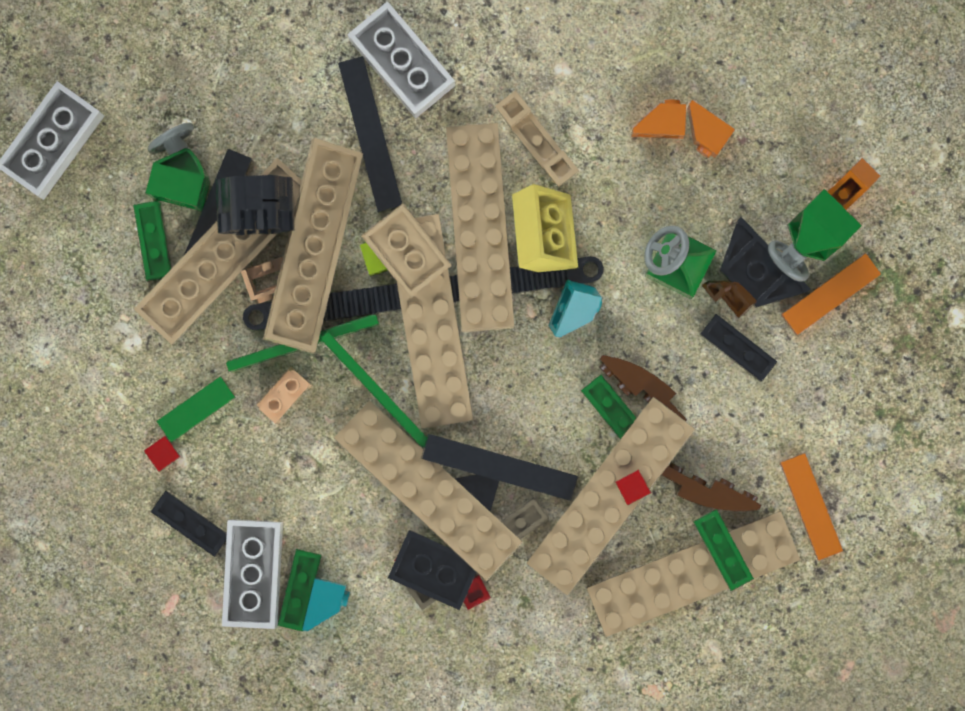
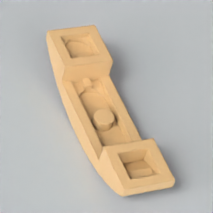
M516 90L495 105V108L520 142L558 187L579 172L567 154L559 148L532 114L531 109Z

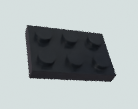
M409 530L388 579L460 610L476 575V571L451 548Z

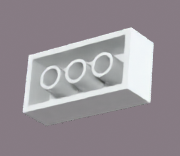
M388 1L347 34L349 41L415 119L455 87V80Z
M57 81L1 157L0 170L44 200L104 118V115Z
M227 521L222 626L266 629L278 627L283 522Z

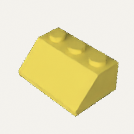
M535 184L512 194L519 268L535 272L577 268L578 260L571 195Z

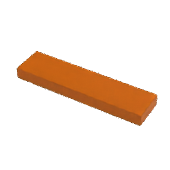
M865 253L781 315L797 336L880 276L881 273Z
M803 453L780 462L817 560L842 552L843 549L806 454Z

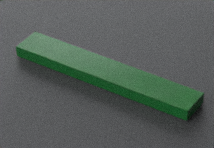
M372 314L326 330L335 339L380 324L377 316ZM326 330L320 331V336H321ZM320 336L317 345L324 343ZM279 344L229 360L226 365L228 371L232 373L300 351V349Z
M326 330L320 336L324 344L424 449L427 436Z

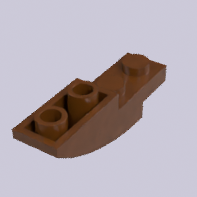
M603 355L599 359L601 362L599 368L606 376L610 378L613 375L620 382L617 387L627 397L630 394L636 397L643 391L645 393L643 399L647 403L655 397L683 420L687 421L682 413L670 402L677 393L657 376L638 365L616 357Z
M672 462L661 474V476L680 485L675 495L701 506L727 511L760 510L762 506L756 502L757 496L745 490L742 494L733 490L735 485L723 478L720 481L712 480L708 488L705 486L707 481L694 474L692 478L683 475L684 469Z

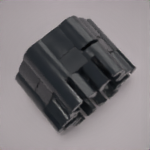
M253 175L231 176L216 180L218 234L245 235V230H247V235H255L256 230H259V234H268V229H271V234L295 231L292 177Z

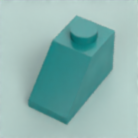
M567 280L548 325L554 336L560 338L593 321L595 314L601 309L602 296L595 287Z
M315 578L303 631H309L341 611L342 606L347 607L350 592L346 591V584Z

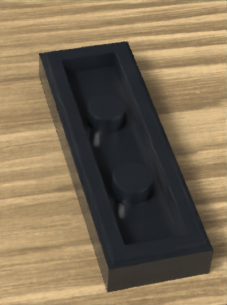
M718 314L713 316L700 333L703 338L759 382L765 379L777 363L774 358Z
M165 490L151 510V513L214 557L226 542L227 532L167 490Z

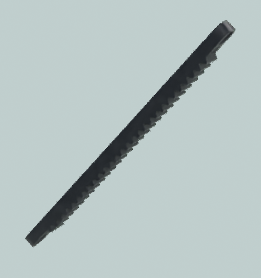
M592 256L577 258L578 267L575 269L535 272L519 268V266L510 267L512 294L561 288L565 286L567 280L581 284L594 283L602 277L604 267L598 258ZM592 262L597 265V275L588 277L584 274L583 267L586 263ZM458 275L449 276L453 302H460ZM397 283L330 293L323 321L400 311L401 304ZM272 302L248 306L243 313L244 324L254 331L265 330ZM254 310L261 311L264 316L263 321L258 325H253L249 321V315Z

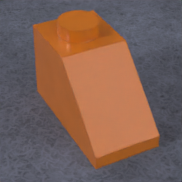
M675 99L665 100V103H660L632 129L631 137L683 139L686 125V104H680V100Z
M692 100L687 110L693 143L697 146L696 150L703 156L716 158L735 129Z
M861 158L827 192L847 210L878 180L880 175Z

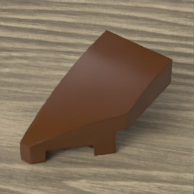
M707 281L702 285L715 303L723 299L738 318L746 314L757 302L737 282Z

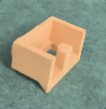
M283 257L241 271L251 301L257 299L258 303L273 299L272 294L275 292L276 285L256 291L252 279L280 270Z
M290 367L258 402L257 406L275 424H279L281 422L280 418L304 391L310 389L313 385L293 367Z

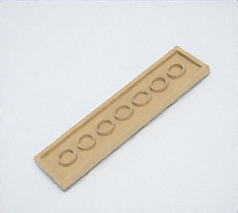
M498 123L446 127L462 332L514 328Z
M317 138L312 139L294 210L295 231H289L263 339L310 353L316 352L363 153Z
M276 158L261 175H278L293 178L295 210L302 180L282 161ZM216 222L144 297L134 310L173 345L277 234H271V229H268V234H259V230H256L255 235H247V230H245V235L218 234Z
M439 214L415 217L446 257ZM448 269L411 298L397 282L422 429L473 420Z
M653 397L530 557L527 564L568 596L643 499L641 498L627 505L615 482L640 470L648 487L651 489L696 429Z
M370 400L334 437L336 442L486 582L522 544V541L439 464L421 459L423 449Z
M781 511L729 531L753 578L800 560ZM700 542L589 586L586 589L605 637H608L729 588L704 542Z

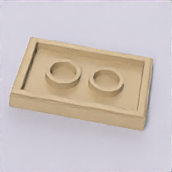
M403 203L361 235L410 298L452 266Z

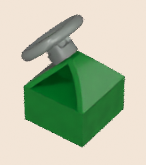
M187 122L169 129L149 144V153L156 154L166 150L169 156L153 162L145 193L154 200L202 211L211 181L200 160L188 149L189 147L184 141L194 130V125Z
M823 189L787 224L792 243L788 246L777 240L771 241L768 245V252L782 272L796 281L803 282L809 277L808 268L804 263L807 257L825 261L840 249L862 225L833 196Z
M666 226L658 230L646 245L644 260L648 270L645 277L692 299L717 250L689 237L678 226ZM664 236L661 244L657 243ZM653 250H654V251H657L656 254H655V256H654V258H653V260H652Z

